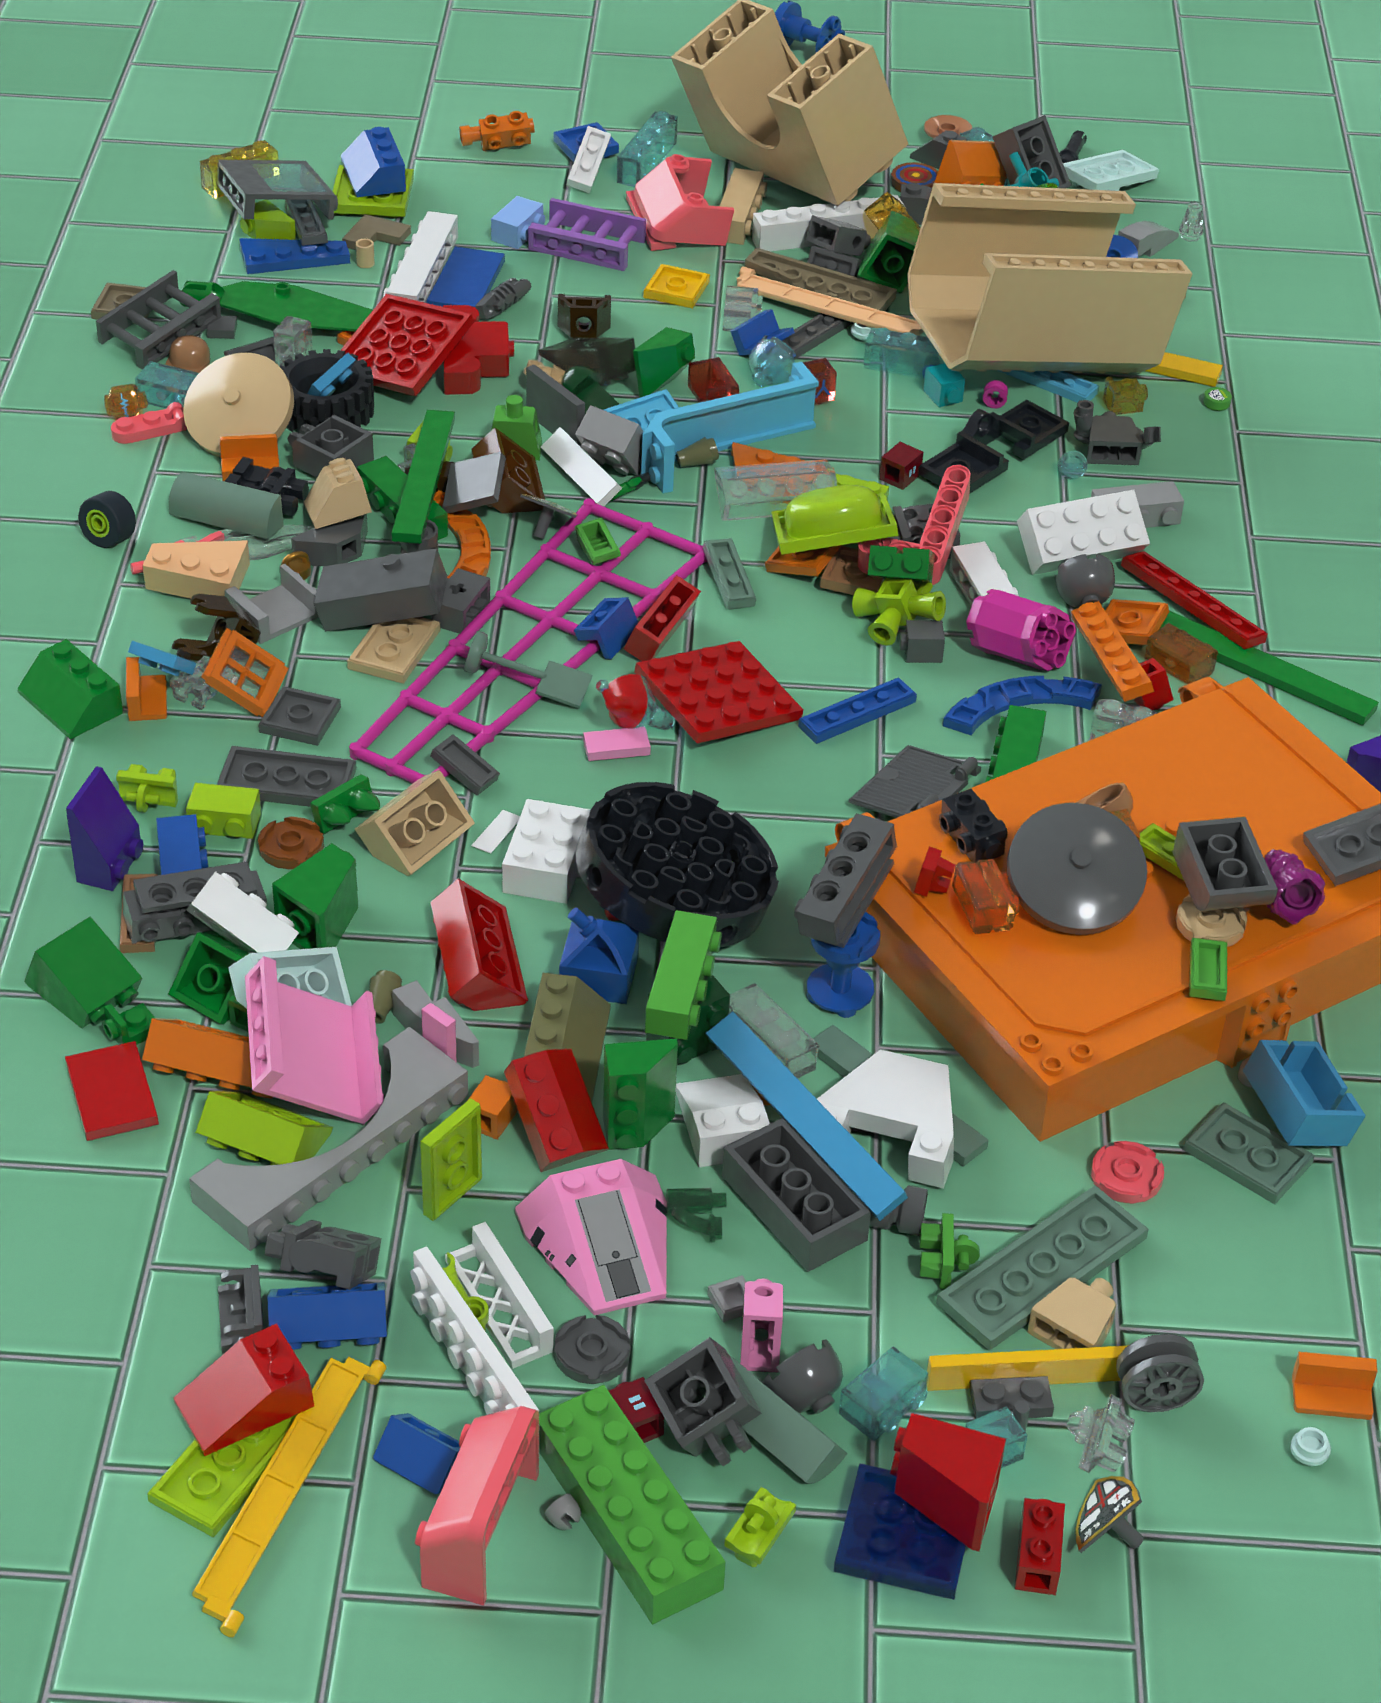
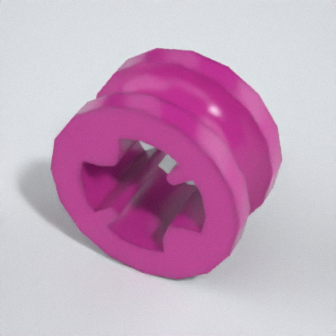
M997 380L988 382L984 387V403L990 408H1001L1005 405L1008 396L1007 386ZM993 391L999 392L998 397H992Z

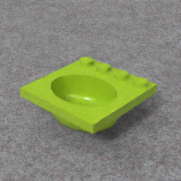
M841 485L812 490L793 498L786 509L771 511L781 555L899 536L897 523L885 493L876 494L865 486Z

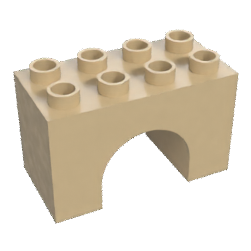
M738 0L671 56L711 152L755 171L764 172V175L839 206L843 201H851L857 195L858 188L875 173H880L889 168L893 162V157L908 145L872 45L838 34L802 65L788 46L774 10L750 0Z

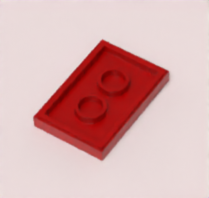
M136 1041L65 1056L67 1070L87 1141L159 1125L158 1115Z

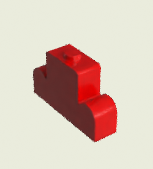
M443 305L446 308L471 313L475 321L444 360V394H473L481 388V377L509 376V357H514V341H509L508 323L505 321L479 322V311L473 306Z

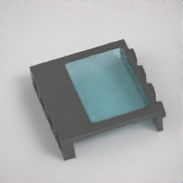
M218 160L216 184L243 219H254L255 199L312 200L328 219L333 220L334 211L338 207L337 196L307 161Z

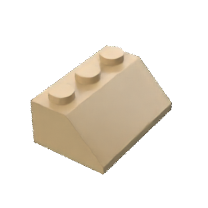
M345 458L334 459L329 462L328 466L322 468L304 501L305 508L315 529L372 512L363 480L352 460H346Z
M437 770L418 779L356 827L355 831L373 857L406 876H410L474 825L475 822L441 771Z

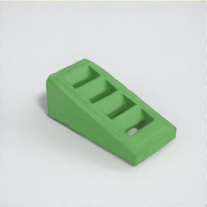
M603 518L575 526L577 541L593 565L621 556L620 550Z

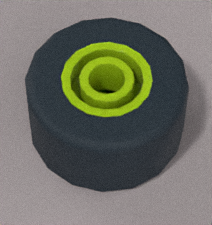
M108 490L86 499L79 509V526L89 542L98 547L108 548L129 539L134 533L136 526L135 512L129 501L118 492Z

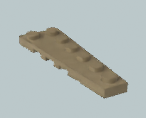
M755 248L745 259V267L754 269L757 274L771 280L881 311H886L896 299L897 289L760 248Z

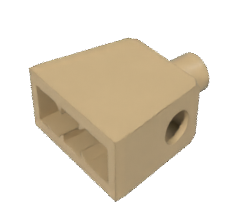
M1068 1278L1033 1306L1027 1333L1054 1349L1102 1347L1112 1327L1117 1306L1116 1302L1110 1298L1114 1292L1112 1285L1103 1278H1096L1090 1286L1076 1278Z

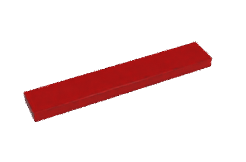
M1145 551L1122 558L1121 566L1242 648L1247 649L1266 642L1268 633Z

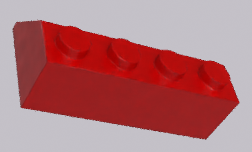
M456 879L430 902L450 997L457 1004H463L474 1011L524 1005L528 1002L506 907L461 879Z

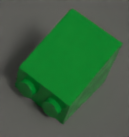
M891 211L865 250L858 275L872 282L897 289V292L902 293L908 284L907 273L919 235L914 221Z
M333 843L272 883L274 913L276 916L277 914H282L294 923L295 926L293 928L299 934L292 944L299 949L336 947L358 909L356 860L349 852L343 851Z
M91 916L35 951L24 982L80 1028H84L91 1022L99 1024L105 1020V1006L112 1004L113 1007L119 1004L126 1006L132 1002L139 994L137 990L142 977Z

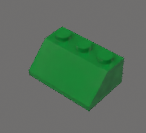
M67 639L40 651L17 688L18 693L70 740L123 714L120 685Z
M677 1038L604 1044L603 1122L608 1150L644 1147L675 1117Z

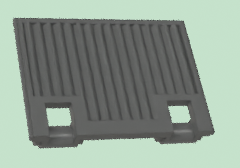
M907 745L849 799V803L898 818L959 793L968 785V775L977 776L981 772V766H978L977 759L974 757H968L965 761H961Z

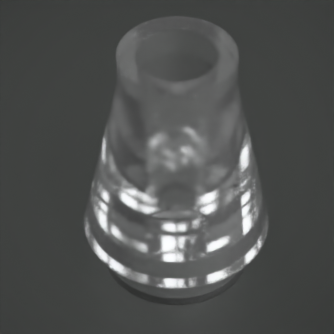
M1197 201L1188 203L1187 210L1179 226L1180 236L1186 241H1197L1204 233L1202 203Z

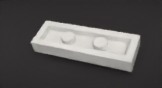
M590 126L587 127L567 179V186L590 193L609 144L610 133Z

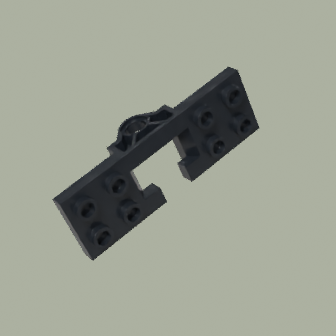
M1029 400L1023 401L1001 416L995 412L989 414L982 409H977L970 416L964 429L957 433L956 443L919 466V475L940 486L948 467L953 465L965 466L971 473V493L1008 470L1009 460L1005 459L1004 455L987 446V444L1002 436L1015 443L1013 454L1025 459L1067 433L1069 422Z

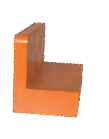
M276 434L220 437L223 481L228 478L230 473L233 474V469L242 457L253 459L255 466L268 469L279 467Z
M126 657V700L129 721L166 719V675L141 676L140 663H138L139 657Z
M1299 1351L1292 1373L1295 1412L1366 1420L1372 1419L1374 1413L1372 1387L1377 1375V1360Z

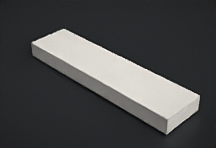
M561 427L541 446L597 504L605 506L622 489Z

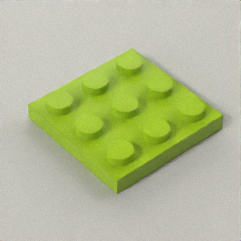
M339 165L332 190L338 199V207L334 213L339 215H381L391 218L405 217L414 180V169H405V192L356 197L344 166Z

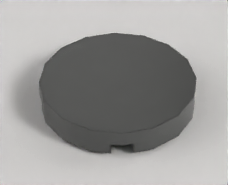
M586 1315L576 1317L565 1323L556 1334L554 1346L556 1364L567 1377L577 1382L587 1384L608 1382L621 1375L629 1364L631 1346L628 1332L619 1322L607 1316L596 1315V1318L587 1319Z

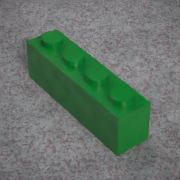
M387 456L357 466V471L363 480L368 500L375 509H379L387 517L391 524H394L408 475ZM433 500L428 520L437 525L439 540L448 536V513Z
M1009 705L1007 717L1001 716L998 735H1002V737L996 736L993 754L998 756H991L988 774L993 775V777L987 776L985 782L1037 762L1047 711Z

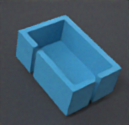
M1260 1040L1243 1069L1244 1074L1288 1146H1348L1366 1116L1352 1093H1345L1348 1087L1319 1042L1292 1041L1289 1045L1285 1040Z

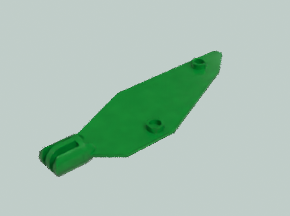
M186 281L182 289L183 292L198 301L213 293L220 298L221 307L282 326L356 332L373 311V309L296 285H290L286 282L273 284L241 281L221 287L214 282Z

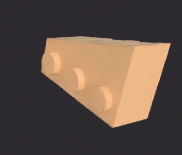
M248 540L153 543L143 563L145 588L190 599L196 594L225 596L224 590L233 586L240 589L250 565Z

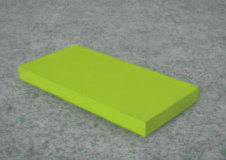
M296 1415L207 1456H204L198 1443L194 1440L147 1493L148 1502L214 1538L249 1497Z

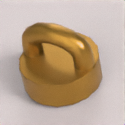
M292 552L285 556L281 562V565L286 564L294 572L299 573L303 580L307 579L311 574V564L306 552Z

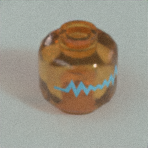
M135 384L113 386L104 397L107 414L109 417L113 416L115 421L121 417L143 414V409L148 408L145 391L140 392Z

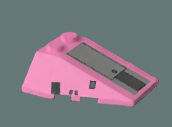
M623 1159L550 1175L515 1207V1214L525 1240L532 1247L536 1246L546 1257V1263L552 1270L556 1268L566 1279V1285L594 1316L666 1298L667 1201L655 1174Z

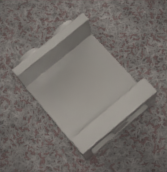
M286 564L280 566L281 585L251 599L235 586L224 590L225 597L247 612L260 630L261 634L257 641L259 644L319 618L313 604L317 589L311 587L302 579L299 573L294 572Z

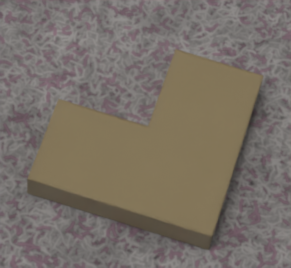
M364 214L342 238V241H346L347 247L356 250V241L364 238L370 239L373 242L378 240L400 246L411 234V225Z

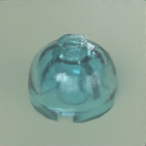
M765 335L750 352L749 368L752 373V379L760 387H770L789 382L792 364L796 363L794 361V358L797 356L786 343L774 336L769 340L767 339L768 335Z

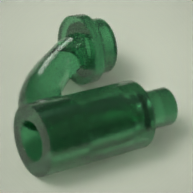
M711 1187L666 1190L667 1215H672L676 1221L689 1229L708 1235L709 1242H715V1239H722L721 1217H714V1214H709L708 1220H704L694 1214L712 1213V1208L726 1207V1193H712Z

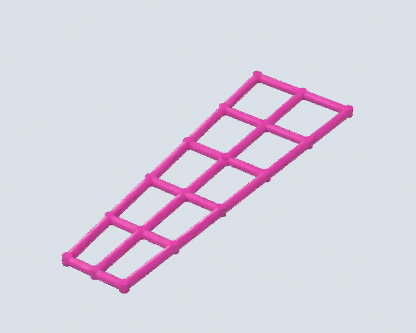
M585 499L583 505L576 512V518L571 517L546 544H542L540 550L502 590L495 593V597L455 639L449 641V645L407 689L400 692V696L356 742L349 745L350 758L362 760L386 771L388 776H397L413 784L426 775L403 765L440 730L449 724L476 735L466 744L476 753L485 744L493 742L496 735L543 697L535 694L541 681L540 678L483 659L481 666L488 668V670L448 707L443 708L417 695L454 656L458 655L467 659L470 647L466 646V644L501 607L505 606L540 621L502 656V658L516 661L550 628L555 627L576 636L574 629L578 624L562 617L599 582L608 583L642 597L643 599L632 607L636 618L640 617L654 604L676 575L685 579L703 563L708 562L703 546L654 527L650 522H642L599 505L593 499ZM591 514L636 532L619 548L620 557L607 560L600 566H595L556 550L575 530V526L581 524ZM646 538H653L695 555L659 586L652 589L611 572ZM549 559L588 575L552 611L547 612L512 597L528 578ZM585 640L589 643L563 665L577 669L601 649L598 641ZM499 675H505L534 688L490 725L484 726L459 715ZM408 706L435 717L426 728L393 758L388 759L367 749ZM441 765L433 771L440 770L445 778L451 774Z

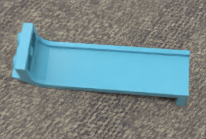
M803 362L792 364V373L787 383L657 412L642 434L641 475L648 472L651 482L656 484L662 493L672 492L674 462L677 461L676 452L704 437L706 439L713 438L718 451L730 449L733 442L747 445L816 428L814 408L816 387H819V381Z

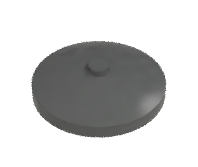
M1061 803L1036 812L1021 825L1009 849L1007 875L1015 898L1031 917L1056 931L1086 935L1108 930L1121 923L1131 914L1145 889L1147 863L1139 840L1132 830L1118 817L1104 809L1089 804Z

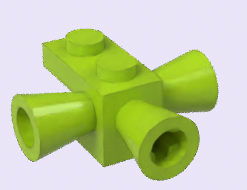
M885 578L878 592L857 588L853 595L852 608L856 617L880 614L868 627V634L878 644L888 646L895 642L899 626H906V620H914L917 615L936 621L942 620L946 610V599L942 591L930 593L933 588L932 583L913 582L912 579Z

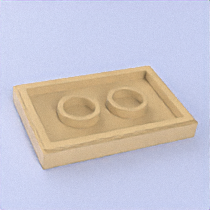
M415 617L373 624L347 660L348 669L404 684L440 632V622L423 617Z

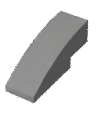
M1151 221L1136 222L1118 232L1119 236H1123L1133 242L1137 248L1138 257L1142 254L1151 257L1179 237V233Z
M417 980L392 990L393 1015L405 1029L411 1027L423 1037L421 1009L432 1003L456 1020L457 1062L472 1068L479 1066V1041L446 997L433 1002Z

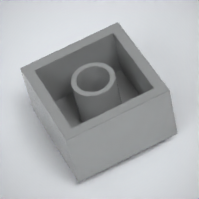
M590 405L575 433L581 443V448L587 451L589 456L598 465L609 464L614 470L623 475L631 473L637 476L640 474L642 434L644 432L640 425Z

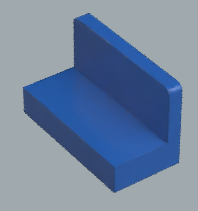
M773 309L764 310L730 331L739 356L762 353L795 333L793 327L779 329Z
M629 597L604 598L574 629L577 639L597 640L604 658L612 659L627 643L632 631L638 624Z
M406 1413L391 1415L373 1458L376 1462L431 1493L440 1494L461 1447H459L458 1440Z

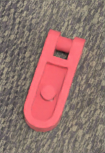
M173 402L167 409L148 411L132 417H121L111 425L112 439L115 442L127 444L185 431L187 427L184 421V408L179 402Z

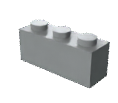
M1173 481L1092 489L1091 497L1134 490L1145 528L1181 523L1184 499Z

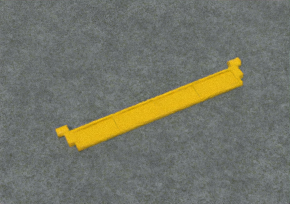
M349 1356L345 1363L333 1358L329 1359L312 1388L315 1406L296 1415L192 1592L193 1597L205 1602L202 1612L223 1622L220 1631L225 1636L234 1637L240 1628L244 1616L239 1611L231 1609L363 1379L372 1385L379 1383L387 1369V1366L382 1361L374 1360L369 1367Z

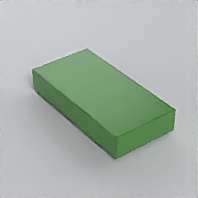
M1192 938L1190 945L1189 996L1225 1001L1227 995V942Z

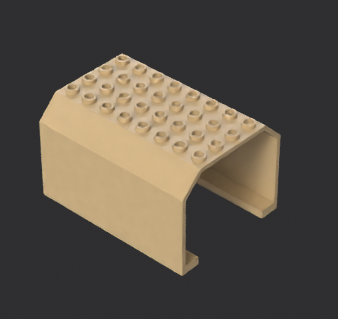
M934 183L907 277L910 312L949 369L954 371L968 369L982 372L987 370H1001L1003 372L1024 370L1026 372L1049 371L1052 373L1072 371L1074 373L1097 372L1104 374L1106 372H1119L1129 374L1130 372L1141 373L1161 364L1189 286L1192 272L1179 259L1106 257L1120 214H1133L1136 206L1125 191Z

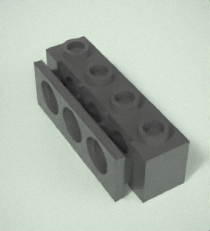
M856 813L851 823L844 826L838 844L828 852L825 865L820 873L813 876L810 889L804 899H799L796 904L794 916L797 919L801 935L841 948L845 947L894 865V860L890 859L897 848L893 823Z
M246 861L133 879L135 890L123 892V916L132 944L139 941L151 942L196 934L197 932L214 931L186 909L215 871L220 875L222 873L228 874L239 883L237 888L248 896L250 893L255 894L267 903L257 870L250 871Z

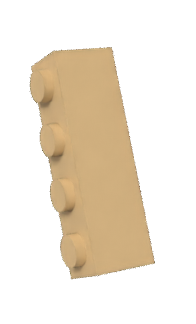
M734 168L720 203L722 207L734 208L727 243L743 245L746 236H751L753 213H758V210L761 209L762 197H765L767 192V182H763L764 172Z

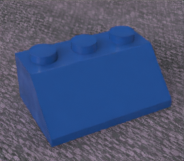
M374 127L364 130L341 154L342 164L356 197L406 191L405 164L389 127Z
M385 1282L360 1283L350 1290L337 1287L336 1285L270 1289L267 1297L269 1327L277 1323L293 1350L301 1349L302 1342L317 1341L318 1347L328 1348L341 1346V1340L356 1339L357 1345H373L380 1343L379 1337H387Z

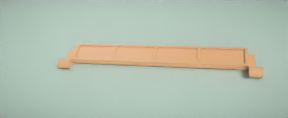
M741 267L740 276L737 278V289L906 338H910L913 334L920 336L924 332L916 320L755 275L756 271L751 268Z

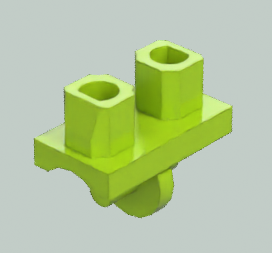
M131 764L127 771L118 770L116 781L119 784V795L123 801L136 802L138 812L145 813L149 804L176 807L178 794L176 771L174 769L162 768L158 774H149L142 765Z
M760 1487L753 1499L749 1500L746 1504L744 1512L725 1538L724 1547L734 1551L737 1560L751 1567H757L758 1564H761L796 1512V1504L780 1500L767 1489Z

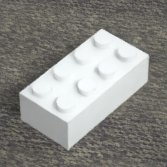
M1134 490L1029 508L1017 520L1032 575L1057 571L1060 564L1078 555L1086 554L1087 559H1097L1096 554H1100L1110 560H1115L1141 552L1150 544Z

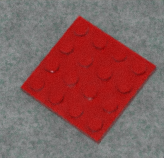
M386 294L340 351H345V354H354L358 356V361L363 359L367 362V367L370 366L372 369L373 386L417 396L475 321L471 313Z
M740 641L677 653L661 658H653L637 662L634 673L641 676L645 686L697 744L797 721L803 715L804 709Z

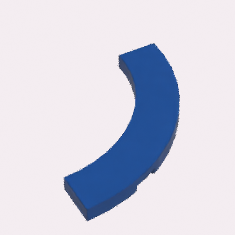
M1041 675L1007 679L978 689L977 694L960 700L944 717L943 727L972 736L983 722L1000 712L1008 710L1009 705L1064 704L1091 710L1101 693L1102 684L1072 677H1063V680L1044 679V676Z

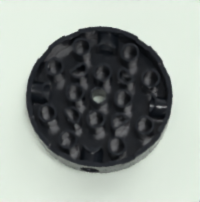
M659 782L630 783L607 791L604 798L599 802L596 801L593 805L576 846L578 871L587 889L598 901L599 905L631 928L663 942L667 941L676 910L717 917L716 931L722 932L720 947L733 945L748 938L759 927L777 890L779 881L776 878V871L778 865L766 840L737 812L732 815L717 807L718 800L695 790L690 795L675 791V785Z

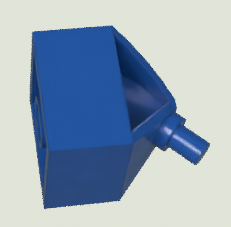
M577 907L572 909L568 914V918L572 922L559 965V974L577 976L607 1002L627 1004L639 957V931L626 924L595 919L593 916L587 917Z

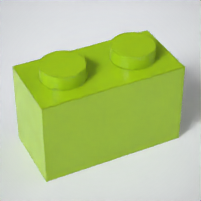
M195 783L186 807L187 815L196 814L197 827H204L205 834L253 839L261 815L259 789Z

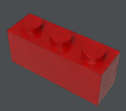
M676 575L635 626L624 650L640 661L655 658L688 616L701 591Z

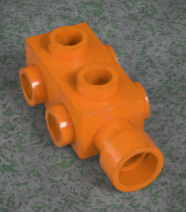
M512 111L509 115L499 117L494 114L487 115L485 119H479V126L470 127L469 125L459 126L462 146L472 145V142L481 141L483 151L531 144V133L535 132L533 119L528 118L527 112L521 113L520 111Z

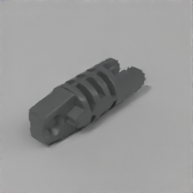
M511 278L498 285L475 305L479 311V319L487 320L502 313L527 294L532 287V283L528 279H520L518 281L516 278Z

